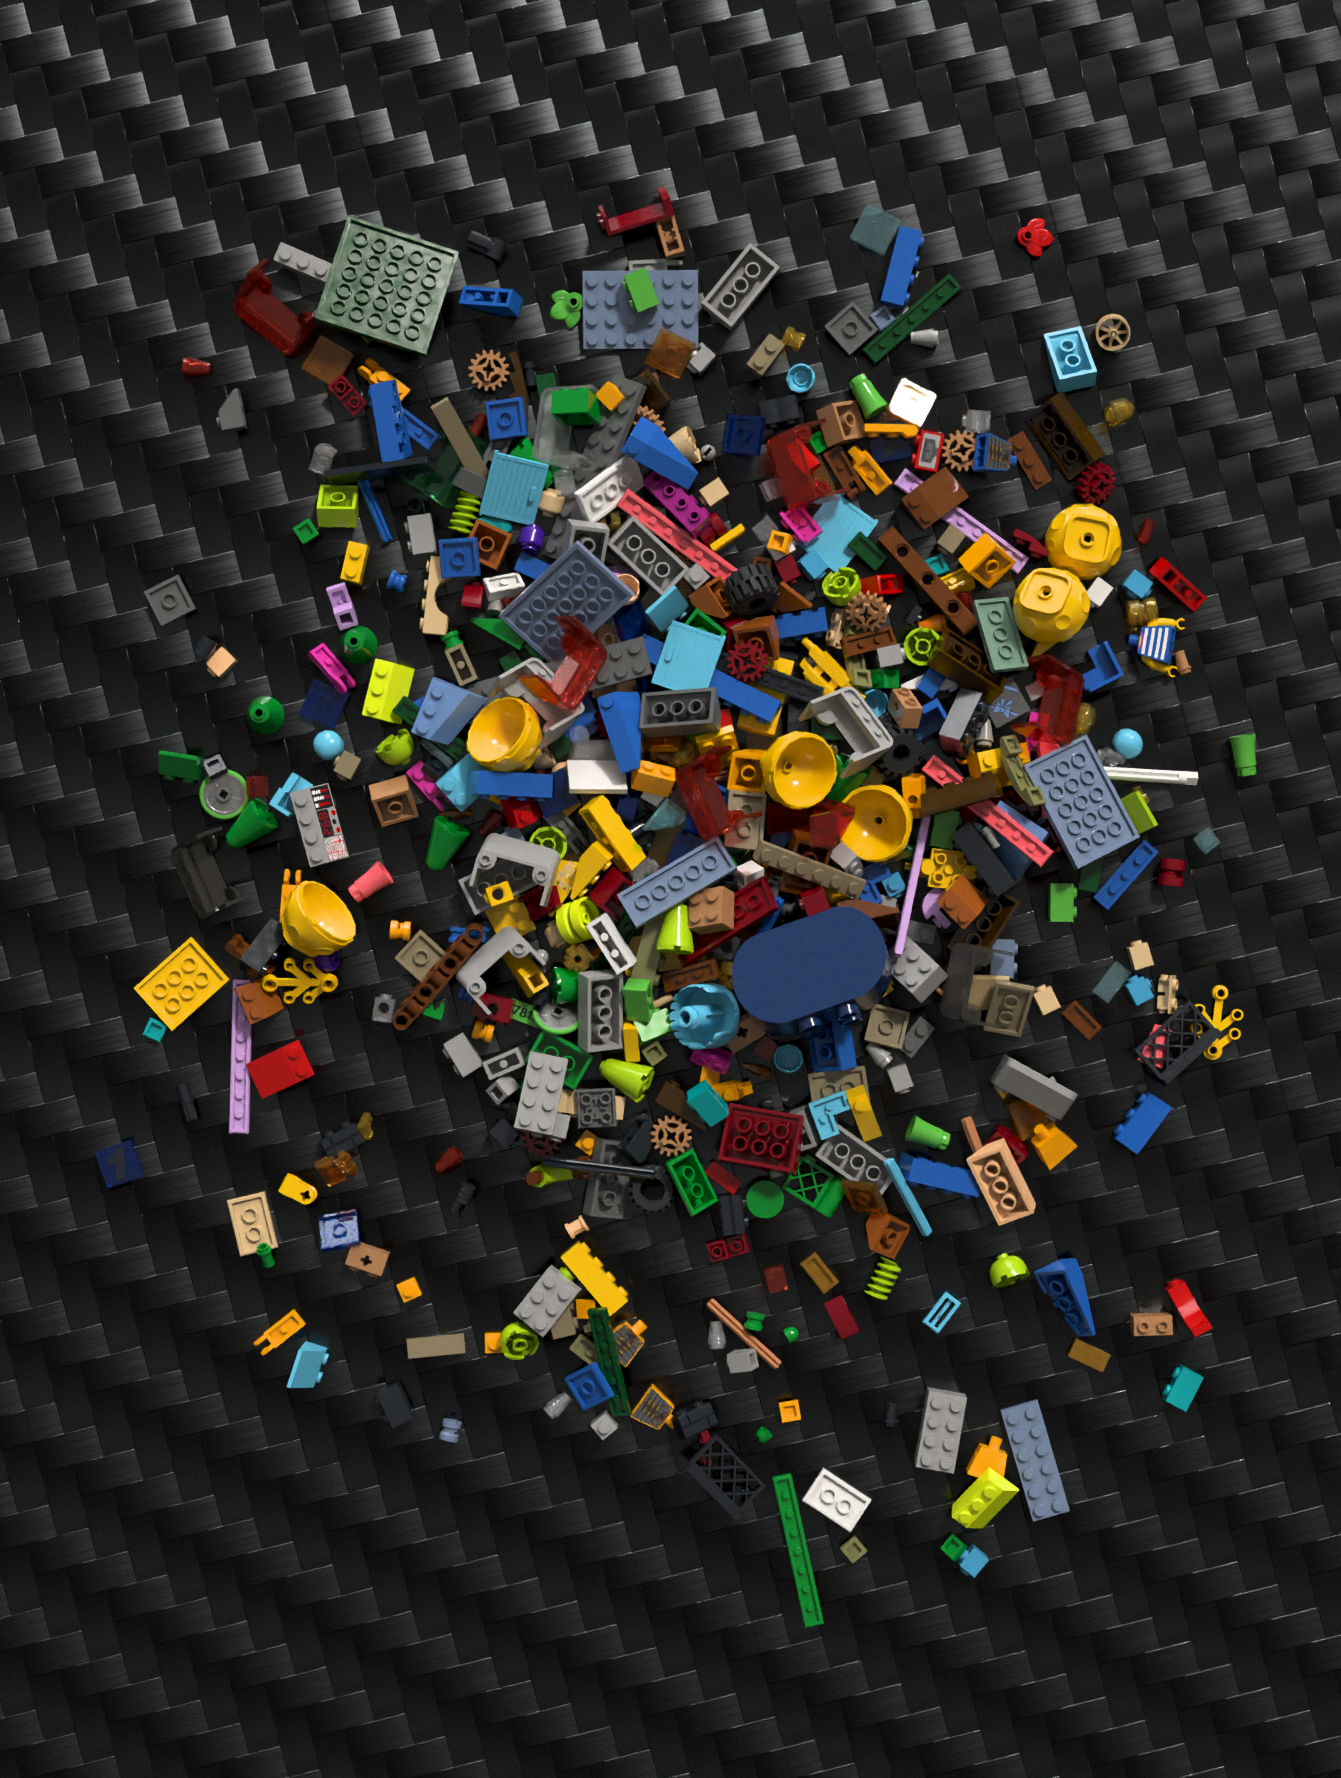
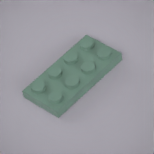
M1009 598L974 600L971 605L975 618L979 622L978 629L991 673L1026 670L1029 665L1014 620Z

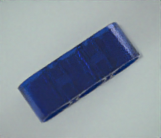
M631 772L626 773L627 794L620 795L616 814L620 816L621 821L633 824L642 791L631 789Z

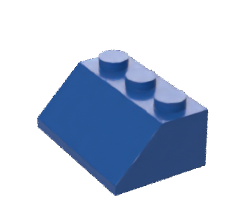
M839 1020L824 1025L825 1034L809 1040L814 1073L857 1067L851 1025L841 1027Z
M1150 1092L1142 1093L1139 1096L1135 1109L1131 1108L1125 1116L1126 1121L1123 1125L1119 1124L1114 1130L1115 1135L1113 1138L1137 1155L1172 1109V1107Z

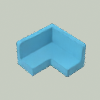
M292 772L284 786L278 789L269 804L286 816L294 817L295 811L290 793L313 787V784Z
M844 1090L808 1103L821 1140L840 1134L833 1115L851 1109Z

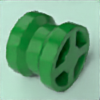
M457 630L440 637L441 641L446 645L445 650L461 643L463 644L462 640L458 638L459 633Z
M747 1311V1321L744 1323V1328L762 1331L763 1326L761 1324L765 1319V1315Z

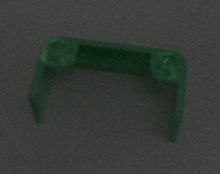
M466 429L483 460V456L488 448L487 444ZM443 430L442 438L448 445L437 462L435 471L431 472L430 476L423 473L418 474L413 481L403 476H399L398 479L440 506L452 509L457 505V499L462 496L460 491H465L452 483L461 466L464 467Z

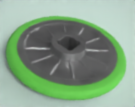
M228 770L227 773L213 780L207 776L201 784L199 798L203 809L209 815L217 819L226 820L238 816L246 808L249 801V788L241 775ZM223 790L228 792L226 799L220 796Z
M551 999L541 1012L533 1009L534 1021L542 1030L551 1034L563 1035L571 1033L578 1028V1004L573 1001L562 1005H555Z

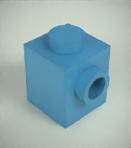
M814 549L808 551L796 562L798 568L809 581L815 578L816 580L822 578L826 574L824 570L828 568V565Z
M1133 570L1121 587L1127 591L1126 595L1131 599L1140 600L1143 597L1147 598L1153 589L1150 587L1153 582L1137 570Z
M899 872L881 880V884L888 897L893 896L896 899L904 895L903 890L907 889Z
M1134 975L1127 979L1128 983L1124 984L1129 997L1136 1006L1154 997L1150 990L1152 985L1148 978L1144 979L1143 976L1138 977Z
M971 1544L959 1557L958 1563L961 1566L959 1569L965 1575L969 1576L971 1574L975 1578L989 1561L988 1556L974 1544Z

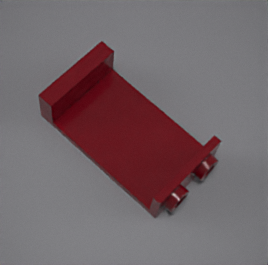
M665 187L657 188L661 203L607 219L602 205L598 206L600 213H597V218L602 231L606 230L608 236L674 216L671 199Z

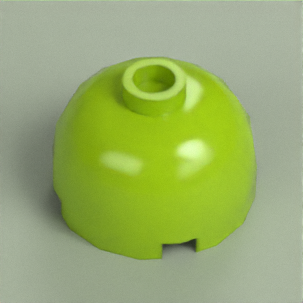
M841 567L838 568V572L834 574L830 572L824 578L822 589L831 603L838 606H846L849 601H852L853 596H859L862 586L860 578L854 569Z
M923 627L912 630L906 636L903 644L906 658L915 665L927 666L930 652L938 641L939 635L934 630Z
M405 728L398 730L399 734L397 736L391 734L378 745V750L375 752L385 763L390 765L401 763L404 765L411 760L410 756L414 751L415 745L412 736Z
M555 827L539 828L532 834L529 843L556 850L560 855V860L567 851L566 838Z
M1005 1253L997 1256V1261L992 1264L989 1275L993 1287L1000 1288L1014 1284L1015 1280L1019 1277L1021 1280L1029 1276V1271L1023 1260L1017 1256H1008Z
M525 1322L509 1324L503 1329L500 1336L501 1350L507 1358L512 1360H522L525 1355H533L539 1346L536 1331Z

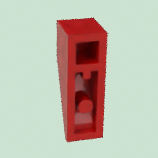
M1163 557L1149 570L1152 575L1193 612L1207 599L1202 592Z

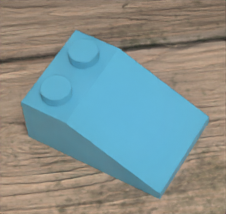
M1081 326L1044 334L1047 355L1057 392H1067L1095 386L1097 370Z
M673 585L645 611V617L660 633L663 631L667 633L673 620L675 621L677 618L682 620L689 613L687 610L689 604L676 586Z
M470 753L466 754L435 783L460 812L478 798L477 795L467 794L468 771H484V767L473 760Z
M305 1341L298 1350L287 1387L314 1388L316 1383H320L323 1372H320L322 1364L326 1365L329 1354L326 1353L328 1348Z

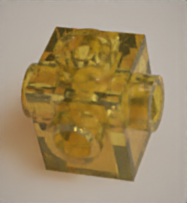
M581 942L576 947L573 944L564 951L566 955L563 957L566 960L563 963L570 971L574 969L575 972H583L590 966L589 962L594 957ZM579 955L581 957L579 961H574L575 956Z

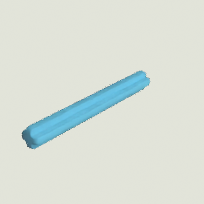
M887 1158L884 1161V1166L921 1234L929 1236L932 1229L895 1160Z

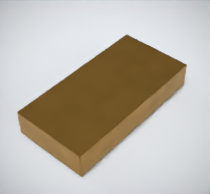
M813 1252L800 1263L823 1294L839 1283L816 1252Z
M1077 1338L1074 1339L1067 1356L1100 1372L1104 1371L1111 1356Z

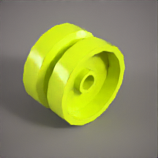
M588 897L563 904L556 912V924L559 933L565 941L573 945L592 939L593 936L586 925L599 917L601 912L596 903Z

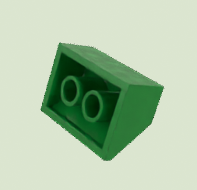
M694 1149L680 1153L666 1161L665 1165L690 1216H694L718 1201Z

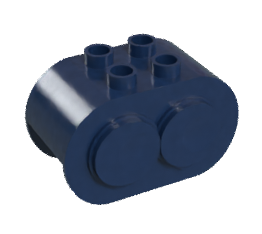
M847 906L833 907L749 938L737 951L732 966L734 991L750 1018L760 1028L778 1036L802 1034L804 1040L814 1039L825 1034L824 1025L838 1020L841 1027H847L862 1021L861 1012L872 1008L882 999L889 987L892 975L891 958L878 926L862 911Z

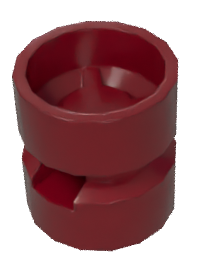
M713 512L709 517L712 524L698 536L707 547L715 542L716 537L720 538L729 532L716 512Z
M1161 858L1160 869L1162 873L1159 874L1158 885L1183 887L1184 876L1182 872L1185 871L1186 860Z

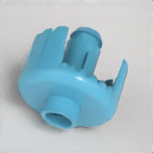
M715 983L692 984L680 989L679 994L674 996L673 1000L675 1002L671 1004L670 1009L675 1011L669 1014V1019L674 1020V1022H671L670 1026L673 1031H678L674 1033V1036L677 1039H681L679 1042L682 1045L688 1046L690 1049H710L726 1045L733 1039L740 1023V1010L736 998L726 987Z

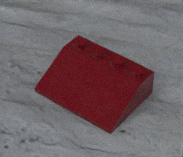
M729 1103V1116L726 1117L718 1160L726 1164L796 1176L801 1153L804 1116Z

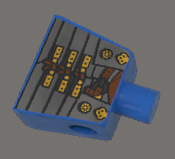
M991 433L977 435L973 471L1001 473L1008 471L1010 467H1014L1017 463V457L1011 455V444Z

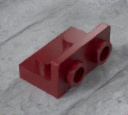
M537 885L535 889L526 891L523 896L518 898L520 903H526L530 921L536 922L562 907L556 885H553L547 908L540 906L545 886Z
M1000 1124L996 1132L983 1146L1004 1138L1018 1166L1025 1159L1030 1148L1025 1141L1013 1135L1009 1128Z

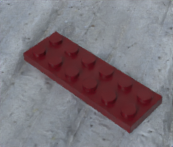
M761 876L734 893L733 930L702 935L691 930L694 953L678 955L681 966L687 967L779 910L766 877Z

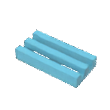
M945 1291L922 1322L936 1333H939L961 1302ZM946 1298H949L945 1305L941 1308V1310L930 1323L929 1320L940 1307V1305L944 1302ZM954 1302L953 1307L936 1328L934 1326L949 1305Z

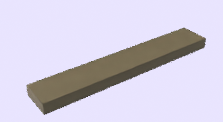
M448 397L432 405V411L464 467L488 479L489 470Z

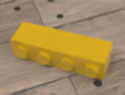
M604 795L592 798L578 811L596 838L614 855L612 860L621 873L632 871L646 858L641 846L636 843L631 832L622 823L620 816L615 813L609 800Z
M578 1240L560 1258L602 1307H607L609 1316H611L628 1302L626 1297L628 1293L622 1286L618 1288L614 1283L616 1280L609 1271L606 1273L602 1269V1262L597 1257L593 1258L589 1253L591 1249L585 1242L581 1244Z

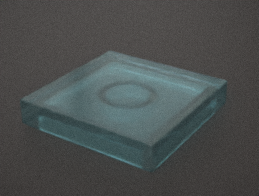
M867 203L850 239L884 256L902 220Z

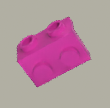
M799 502L785 513H780L782 518L780 520L781 524L786 529L790 528L794 532L792 536L798 544L802 542L804 546H807L823 532Z
M719 1047L694 1049L690 1061L725 1075L733 1053Z

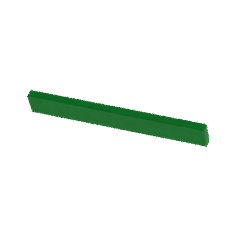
M788 1473L774 1476L772 1478L805 1628L824 1624L792 1475Z

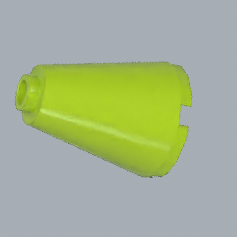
M684 902L666 911L656 943L657 952L667 954L671 952L678 955L694 953L692 932L688 928V906L684 905Z
M608 1058L606 1061L603 1060L599 1067L602 1077L636 1103L641 1102L645 1095L642 1093L649 1089L654 1076V1068L612 1058Z

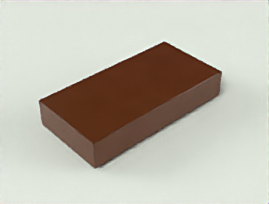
M1076 1000L1061 1013L1088 1041L1102 1028Z

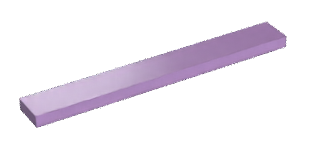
M905 468L894 485L908 494L924 481ZM958 506L941 518L948 525L952 524L966 535L965 537L973 543L984 533H987L1016 561L1010 568L1016 574L1021 571L1029 560L1027 556Z
M922 817L920 821L893 951V957L900 958L903 953L931 817Z
M233 980L229 1133H249L251 1074L246 1064L251 1062L252 1024L248 1023L234 988L251 980Z

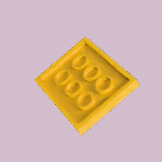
M190 937L136 985L134 989L170 1030L173 1031L230 979L193 937Z

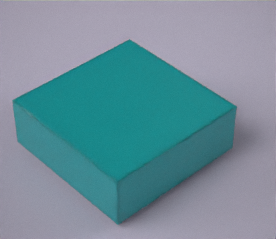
M942 553L924 560L938 576L950 571Z
M150 1017L142 1035L161 1043L168 1026Z

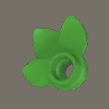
M564 290L555 292L551 297L556 304L551 308L550 318L556 320L565 319L568 328L574 327L581 318L580 310L583 308V296L577 292L569 294ZM574 298L577 300V304L575 306H573L571 303L572 299Z

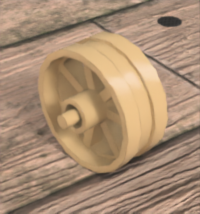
M1109 314L1102 317L1096 324L1095 329L1099 345L1105 350L1110 351L1123 348L1128 343L1131 335L1126 319L1117 314ZM1111 319H1119L1120 321L1116 326H1113ZM1108 320L1110 327L1101 326L1102 323ZM1122 323H1124L1127 328V330L1117 329L1120 327ZM1099 329L1108 332L1107 334L1099 337L1098 334ZM1118 334H1127L1124 341L1118 337ZM1110 337L1108 345L1102 342L1103 339ZM1116 338L1120 344L1112 346L1113 339Z

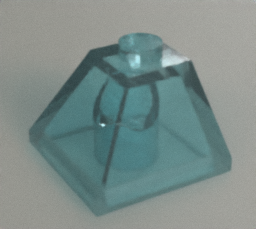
M666 798L642 829L649 831L672 828L676 824L680 826L687 818L684 816L686 811L670 798Z

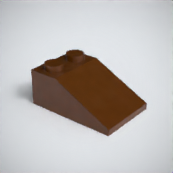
M945 466L904 496L900 503L922 532H924L969 496Z
M793 829L787 850L828 865L834 846L830 837ZM783 871L779 890L800 895V892L816 887L819 884Z
M851 898L843 899L837 903V907L847 906L862 911L875 922L879 930L899 926L898 908Z

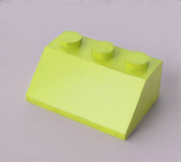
M375 659L362 715L401 725L403 719L392 710L404 695L408 698L415 669Z
M988 1467L952 1504V1518L966 1528H983L1014 1497L1019 1489Z

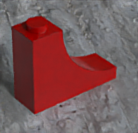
M1176 1278L1168 1282V1286L1164 1288L1185 1329L1194 1337L1213 1329L1194 1300L1185 1281Z

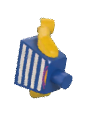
M1167 618L1156 619L1148 623L1147 627H1142L1140 635L1131 634L1129 646L1138 647L1137 654L1141 656L1142 661L1151 669L1165 673L1168 677H1175L1170 674L1171 668L1178 670L1176 666L1170 665L1176 631L1185 629V627H1179L1178 622H1184L1185 620L1183 618L1177 620Z

